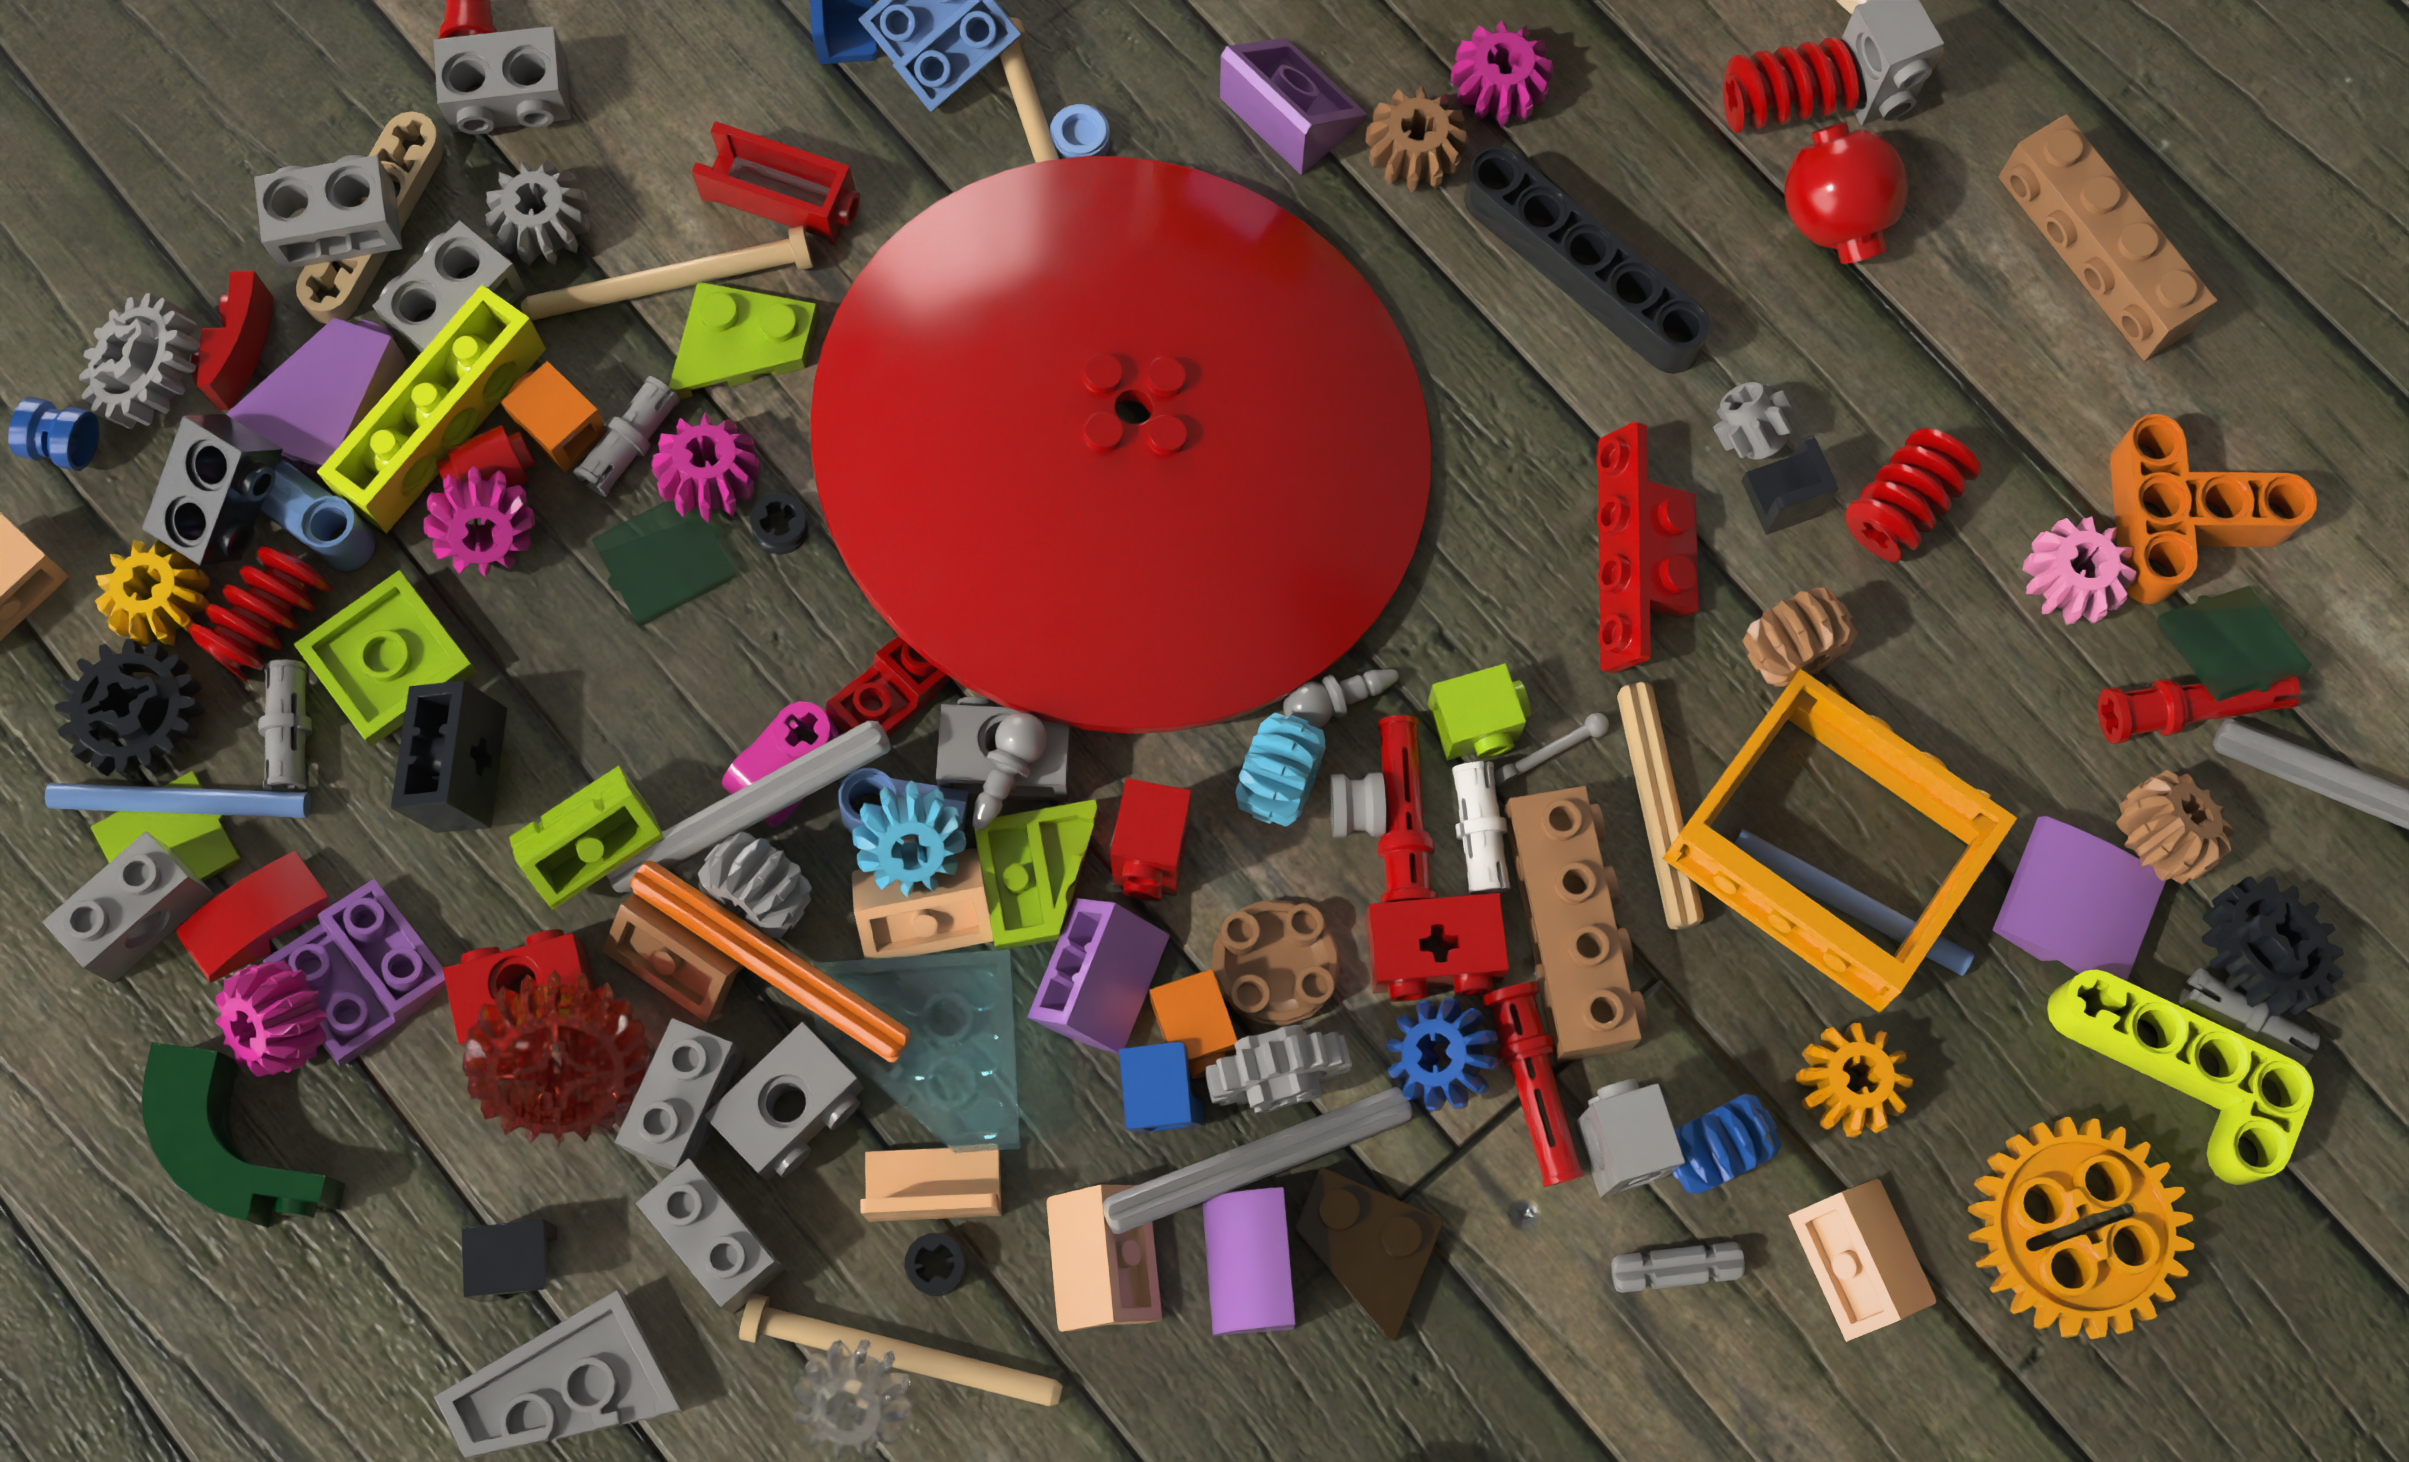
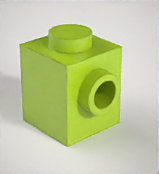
M1506 663L1435 683L1432 685L1427 702L1447 761L1475 752L1479 759L1492 758L1508 752L1514 748L1513 741L1519 740L1526 724L1525 718L1531 716L1530 703L1525 687L1520 680L1512 682Z

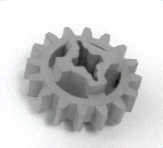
M146 293L142 301L134 297L128 298L124 313L115 309L109 312V321L102 328H96L93 332L99 340L96 347L84 352L83 357L91 360L88 363L89 368L79 374V380L89 384L81 396L83 400L93 404L90 411L128 429H133L137 421L146 426L150 425L155 409L165 414L170 411L169 400L176 394L183 395L186 390L183 383L180 382L183 375L192 373L196 369V365L188 361L190 359L189 355L200 347V342L190 337L197 324L186 317L188 311L163 297L160 299L151 293Z
M1302 1025L1283 1026L1275 1031L1247 1036L1234 1043L1237 1055L1217 1059V1064L1206 1067L1205 1076L1213 1104L1219 1103L1220 1106H1225L1235 1102L1237 1105L1249 1103L1250 1108H1254L1255 1113H1265L1285 1106L1317 1099L1322 1096L1319 1083L1336 1080L1339 1078L1338 1075L1350 1072L1352 1062L1345 1035H1338V1032H1331L1322 1035L1321 1032H1315L1307 1035L1306 1031H1303Z

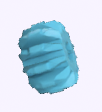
M1273 713L1261 722L1257 734L1253 736L1250 749L1245 755V762L1239 774V783L1235 791L1238 808L1253 814L1252 818L1268 824L1275 822L1287 827L1301 816L1305 803L1308 802L1310 792L1316 783V777L1322 765L1321 760L1326 749L1323 730L1309 725V721L1293 715L1286 717L1278 713Z
M912 780L905 788V796L896 797L891 789L884 786L880 791L882 806L864 803L860 809L861 821L864 824L855 826L853 829V844L861 849L857 854L858 865L863 872L875 871V884L881 890L894 881L899 880L901 893L907 898L914 889L913 882L923 881L924 885L934 892L938 886L936 871L955 875L958 862L954 854L963 852L966 847L965 834L957 829L962 823L960 812L955 806L944 807V795L938 788L920 798L918 785ZM914 834L915 842L904 843V835Z

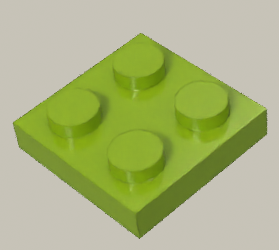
M400 570L294 644L371 747L403 725L409 686L462 681L477 672Z

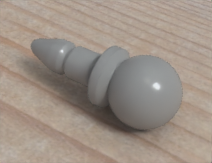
M1393 669L1367 671L1363 676L1356 675L1340 681L1339 684L1332 675L1323 677L1321 684L1309 681L1284 698V714L1286 717L1293 715L1309 721V725L1320 729L1329 722L1332 716L1338 719L1345 717L1347 713L1346 704L1350 705L1364 700L1368 695L1375 696L1381 694L1398 680L1399 674Z
M1015 713L1009 715L999 724L996 730L995 743L997 749L990 751L986 757L996 767L991 769L983 786L984 792L979 794L975 802L972 823L976 830H983L999 814L1003 806L1002 800L1007 798L1015 782L1014 776L1018 775L1028 778L1030 774L1028 764L1036 761L1045 751L1047 745L1046 729L1043 723L1031 714Z

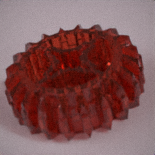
M554 970L549 975L548 985L538 986L527 974L524 980L521 981L520 994L502 985L500 991L496 994V1005L483 1003L477 1013V1024L471 1025L466 1034L465 1047L468 1049L463 1054L462 1069L465 1072V1076L468 1077L467 1090L470 1098L481 1100L480 1111L483 1113L484 1120L501 1116L500 1127L505 1135L519 1127L525 1128V1137L530 1145L539 1137L540 1133L552 1134L551 1138L559 1147L562 1141H564L565 1133L575 1132L586 1143L592 1132V1124L610 1131L615 1123L616 1112L628 1114L634 1101V1094L638 1092L646 1075V1065L649 1064V1047L644 1042L645 1027L641 1023V1019H633V1007L630 1005L628 998L613 1002V990L608 982L594 991L588 990V979L583 972L574 980L573 985L562 984L560 975ZM540 1028V1029L536 1030V1031L533 1032V1033L525 1034V1033H527V1032H529V1031H531V1030ZM552 1044L558 1045L561 1073L555 1072Z

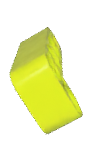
M2097 969L2083 971L2056 988L2051 994L2047 1006L2049 1020L2061 1034L2221 1110L2207 1148L2209 1166L2216 1176L2226 1183L2245 1185L2274 1176L2284 1169L2291 1157L2313 1099L2314 1087L2312 1078L2302 1065L2289 1057L2105 971ZM2083 993L2089 997L2087 1008L2095 1012V1014L2089 1016L2084 1013L2086 1002L2078 997ZM2118 1009L2121 1011L2119 1015L2113 1013ZM2138 1019L2147 1021L2156 1030L2159 1039L2157 1048L2149 1047L2139 1037L2137 1032ZM2201 1048L2214 1054L2218 1060L2220 1068L2218 1077L2209 1075L2202 1068L2199 1060ZM2263 1078H2268L2274 1082L2280 1090L2281 1102L2279 1107L2268 1102L2263 1095L2261 1087ZM2241 1136L2249 1139L2257 1149L2258 1162L2255 1167L2246 1163L2239 1153L2238 1143Z

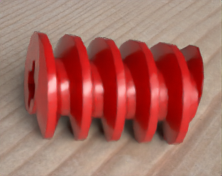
M1825 38L1819 45L1815 42H1804L1796 50L1792 46H1782L1773 54L1767 50L1756 51L1751 56V59L1746 55H1735L1728 61L1725 69L1723 82L1724 111L1728 126L1736 133H1741L1744 128L1745 114H1749L1754 128L1762 129L1767 124V114L1770 109L1777 124L1783 125L1789 121L1791 105H1794L1799 119L1809 120L1813 112V101L1817 102L1822 115L1830 116L1835 111L1836 97L1839 96L1842 107L1848 112L1857 106L1859 99V84L1854 62L1847 47L1838 38Z
M1928 428L1914 430L1905 441V446L1898 448L1893 454L1890 464L1884 465L1876 474L1875 481L1868 483L1860 493V499L1852 501L1845 511L1847 527L1853 537L1871 553L1886 561L1897 563L1901 560L1899 547L1906 550H1916L1922 542L1918 531L1925 533L1933 530L1937 524L1934 514L1945 515L1952 507L1950 497L1962 496L1967 489L1965 480H1975L1982 471L1981 464L1972 451L1949 434Z
M261 546L258 549L257 555L264 565L265 571L247 565L242 567L240 574L247 584L248 590L226 585L222 592L232 607L230 610L213 604L206 608L205 612L215 626L213 629L194 623L188 628L189 633L198 646L247 684L249 683L240 670L242 665L258 670H263L265 667V662L257 651L259 645L276 651H280L283 647L274 632V628L280 626L294 632L300 628L290 610L293 607L312 613L316 610L317 607L307 592L310 587L327 593H331L334 589L314 569L282 546V552L265 546Z

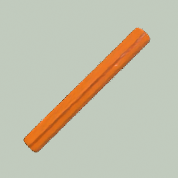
M646 861L634 874L630 886L637 896L888 1062L897 1061L909 1046L912 1036L907 1027L655 861Z

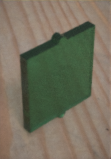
M675 501L662 502L592 538L611 575L608 578L610 588L614 591H620L639 627L737 577L717 541L720 537L718 528L715 525H708L704 518L701 517L700 508L697 507L682 518L681 514L676 510Z
M2250 586L2212 598L2201 595L2196 603L2159 614L2156 622L2216 702L2255 689L2267 692L2271 684L2307 673L2312 665Z

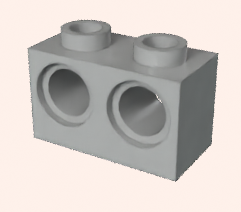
M1869 0L1855 6L1841 41L1850 52L1856 68L1859 99L1853 112L1861 126L1881 117L1885 121H1891L1909 112L1916 105V98L1925 80L1932 73V67L1944 42L1919 0Z
M554 26L434 39L437 104L452 133L464 132L479 135L488 133L493 128L518 125L540 128L550 125L553 121L571 120L567 57ZM542 78L536 84L524 86L531 79ZM474 85H482L473 92H465Z
M349 155L338 159L335 163L306 168L287 166L278 169L273 174L254 177L261 243L281 270L403 249L394 183L377 155L369 157ZM368 197L361 205L350 207L356 200ZM306 208L299 216L289 218L295 211Z
M459 220L447 233H441L434 237L425 248L423 256L404 275L397 276L388 282L380 295V299L372 306L387 329L419 356L481 284L510 305L526 289L513 264ZM470 267H478L476 272L470 277L456 279L463 270ZM428 309H435L432 316L428 319L414 322L419 313Z
M672 1018L615 1143L635 1156L672 1171L688 1158L697 1164L713 1128V1125L704 1115L730 1091L745 1058L743 1053L730 1041Z
M689 1158L635 1203L720 1308L732 1314L748 1302L751 1293L760 1292L785 1270L779 1260L706 1172Z

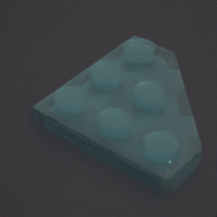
M1010 950L814 963V967L907 1027L912 1036L910 1044L902 1056L895 1062H888L815 1013V1028L825 1040L954 1153L1021 1149L1013 972Z

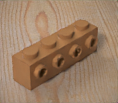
M2067 114L2063 115L2017 144L1998 178L2145 362L2191 333L2218 300Z
M1586 786L1509 798L1502 816L1506 818L1508 831L1506 835L1548 1034L1553 1035L1556 1044L1553 1047L1554 1063L1630 1051L1641 1040L1640 1031L1647 1029V1014L1641 993L1639 991L1631 992L1626 967L1633 965L1632 945L1626 928L1617 929L1612 904L1619 902V888L1612 865L1603 866L1598 842L1605 841V825L1599 804H1589Z

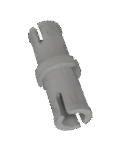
M652 376L647 377L644 381L645 384L619 417L611 416L603 425L606 433L582 464L573 471L580 481L587 479L588 481L585 485L603 497L609 494L610 488L635 456L641 455L643 457L651 447L648 440L671 410L680 403V398L675 392H671L669 395L666 394L670 388Z
M273 660L265 664L264 667L266 674L265 716L260 717L258 725L259 734L265 737L263 788L267 791L300 792L302 789L307 788L305 780L306 737L312 734V720L306 716L307 664L297 660Z
M2202 968L2197 969L2186 982V984L2196 989H2193L2192 992L2186 989L2181 991L2179 997L2180 1005L2186 1008L2189 1007L2219 1025L2295 1060L2303 1067L2309 1063L2313 1055L2302 1049L2308 1046L2313 1050H2317L2319 1046V1034L2303 1028L2282 1015H2271L2266 1000H2263L2253 1008L2247 1005L2245 994L2236 989L2229 991L2225 986L2226 983L2211 976L2209 972Z

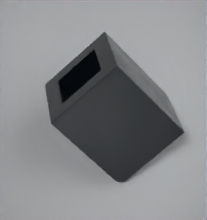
M1814 435L1801 439L1791 457L1748 471L1742 479L1743 486L1766 535L1822 516L1839 489Z
M541 1219L461 1228L465 1298L480 1303L507 1300V1294L544 1290L548 1287L547 1241L557 1240L556 1225Z

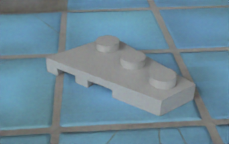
M619 1290L607 1295L434 1396L464 1458H476L685 1411L623 1292Z

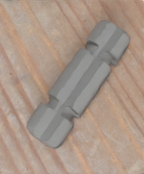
M1736 1242L1713 1244L1709 1246V1250H1705L1703 1245L1650 1251V1253H1647V1257H1642L1640 1252L1617 1255L1611 1260L1613 1284L1616 1291L1621 1293L1641 1291L1646 1289L1648 1284H1651L1652 1289L1702 1284L1709 1282V1277H1713L1715 1282L1736 1280L1744 1276L1745 1273L1744 1255L1740 1244Z

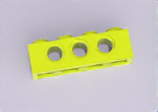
M481 284L317 471L337 497L346 500L354 511L387 534L438 475L439 471L435 461L448 456V448L468 440L509 393L513 383L525 374L546 350L530 318Z

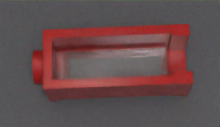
M717 121L714 122L710 132L718 156L713 167L696 162L691 172L701 200L705 202H719L793 228L804 226L805 232L828 239L829 244L835 245L842 227H850L854 222L860 204V193L855 189L850 166Z

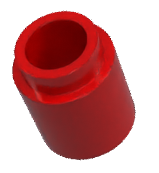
M503 425L448 448V456L435 461L443 480L449 474L462 483L468 482V471L474 466L479 470L481 480L488 481L493 474L500 470L506 476V488L529 482L530 480L525 469L536 465L520 431L508 435Z

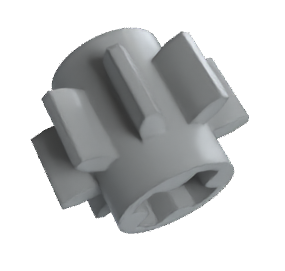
M1748 382L1733 388L1722 398L1720 408L1716 411L1721 422L1717 423L1713 429L1725 451L1735 448L1740 458L1747 456L1750 459H1763L1773 455L1785 445L1788 434L1792 431L1787 420L1793 417L1795 413L1783 390L1773 394L1768 384L1762 386L1757 382Z

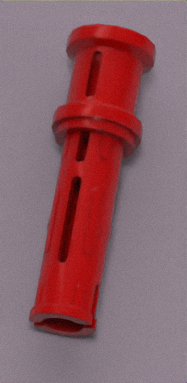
M2282 668L2261 674L2244 675L2180 686L2175 681L2162 679L2153 681L2150 688L2122 692L2117 687L2102 689L2097 702L2098 719L2103 735L2111 744L2127 742L2130 735L2158 731L2163 736L2178 734L2180 730L2185 728L2186 724L2197 721L2227 718L2273 709L2294 708L2299 704V699L2296 696L2287 697L2286 695L2300 694V686L2293 670Z
M1410 715L1387 716L1378 722L1386 798V834L1380 836V841L1377 843V855L1384 859L1386 893L1380 896V903L1438 898V894L1431 890L1429 856L1435 852V842L1431 835L1424 831L1422 777L1418 740L1419 719Z
M1533 981L1487 993L1481 997L1484 1008L1491 1009L1501 1047L1496 1051L1499 1061H1502L1504 1067H1511L1525 1122L1543 1177V1187H1549L1582 1178L1584 1173L1578 1162L1566 1112L1549 1059V1055L1554 1053L1553 1047L1556 1044L1553 1035L1545 1033L1535 999L1540 989L1538 982ZM1514 1008L1517 1009L1518 1016L1521 1022V1026L1523 1029L1522 1035L1519 1034V1030L1513 1013ZM1530 1061H1532L1536 1074L1534 1079H1532L1528 1066ZM1538 1091L1541 1092L1555 1140L1554 1147L1551 1146L1537 1097Z

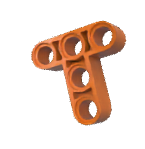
M2150 414L2137 420L2111 452L2110 469L2115 523L2117 527L2118 547H2133L2132 556L2124 565L2137 572L2135 581L2128 588H2125V591L2131 598L2140 603L2158 604L2171 597L2196 570L2198 561L2197 547L2279 546L2309 521L2317 508V497L2313 487L2307 480L2295 474L2189 472L2187 444L2183 429L2175 420L2166 415ZM2138 444L2151 448L2156 454L2157 459L2144 455L2139 449ZM2143 501L2156 505L2162 512L2163 518L2149 513ZM2206 502H2211L2218 506L2223 512L2224 518L2214 515L2207 508ZM2269 503L2279 506L2286 518L2276 515L2271 510ZM2148 559L2156 560L2163 564L2167 569L2169 577L2156 573L2150 566Z

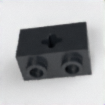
M465 680L409 686L391 809L435 833L491 828L508 708Z

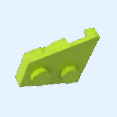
M697 282L669 384L670 392H675L680 399L693 396V389L727 381L729 387L753 382L763 374L777 376L805 369L819 316L816 304Z
M1095 799L995 817L983 830L980 831L974 828L996 951L1059 940L1098 816Z

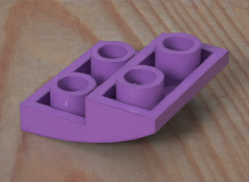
M2047 816L2038 817L1993 931L2040 961L2058 960L2079 974L2086 970L2097 969L2127 981L2166 880L2161 881L2156 876L2151 865L2141 867L2139 858L2096 836Z
M375 879L319 913V925L263 960L264 963L285 960L293 971H304L307 986L311 991H319L316 1002L318 1008L327 1015L320 1023L326 1034V1041L322 1045L340 1068L400 1026L446 986L443 967Z

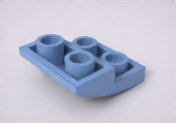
M879 0L858 19L894 63L893 67L930 112H934L1022 36L997 0Z

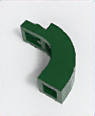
M152 1042L142 1087L143 1121L147 1138L156 1159L167 1176L183 1193L214 1212L269 1228L272 1210L274 1213L310 1219L315 1218L317 1207L340 1210L345 1183L321 1174L255 1166L240 1152L234 1142L229 1125V1107L238 1070V1064L234 1059L219 1051Z

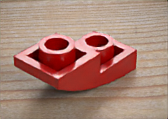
M254 270L230 271L228 294L221 296L219 306L223 328H201L200 350L192 354L191 363L196 365L195 371L191 373L193 383L196 388L205 394L217 410H230L241 396L256 369L267 339L274 296Z
M898 635L875 653L873 666L826 701L825 713L844 733L866 721H878L884 728L888 738H890L914 717L952 678L930 664Z
M294 850L251 873L212 899L176 929L177 936L209 983H212L271 954L269 939L318 916L319 913L329 907L328 895Z

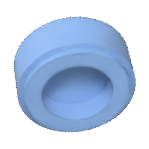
M1075 104L1062 109L1052 120L1050 135L1059 159L1105 156L1110 146L1109 124L1106 117L1098 109L1085 104Z

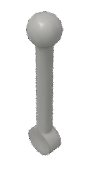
M1600 713L1590 714L1585 720V725L1518 762L1510 763L1494 773L1497 787L1510 783L1525 771L1589 736L1596 738L1604 736L1609 730L1608 718Z

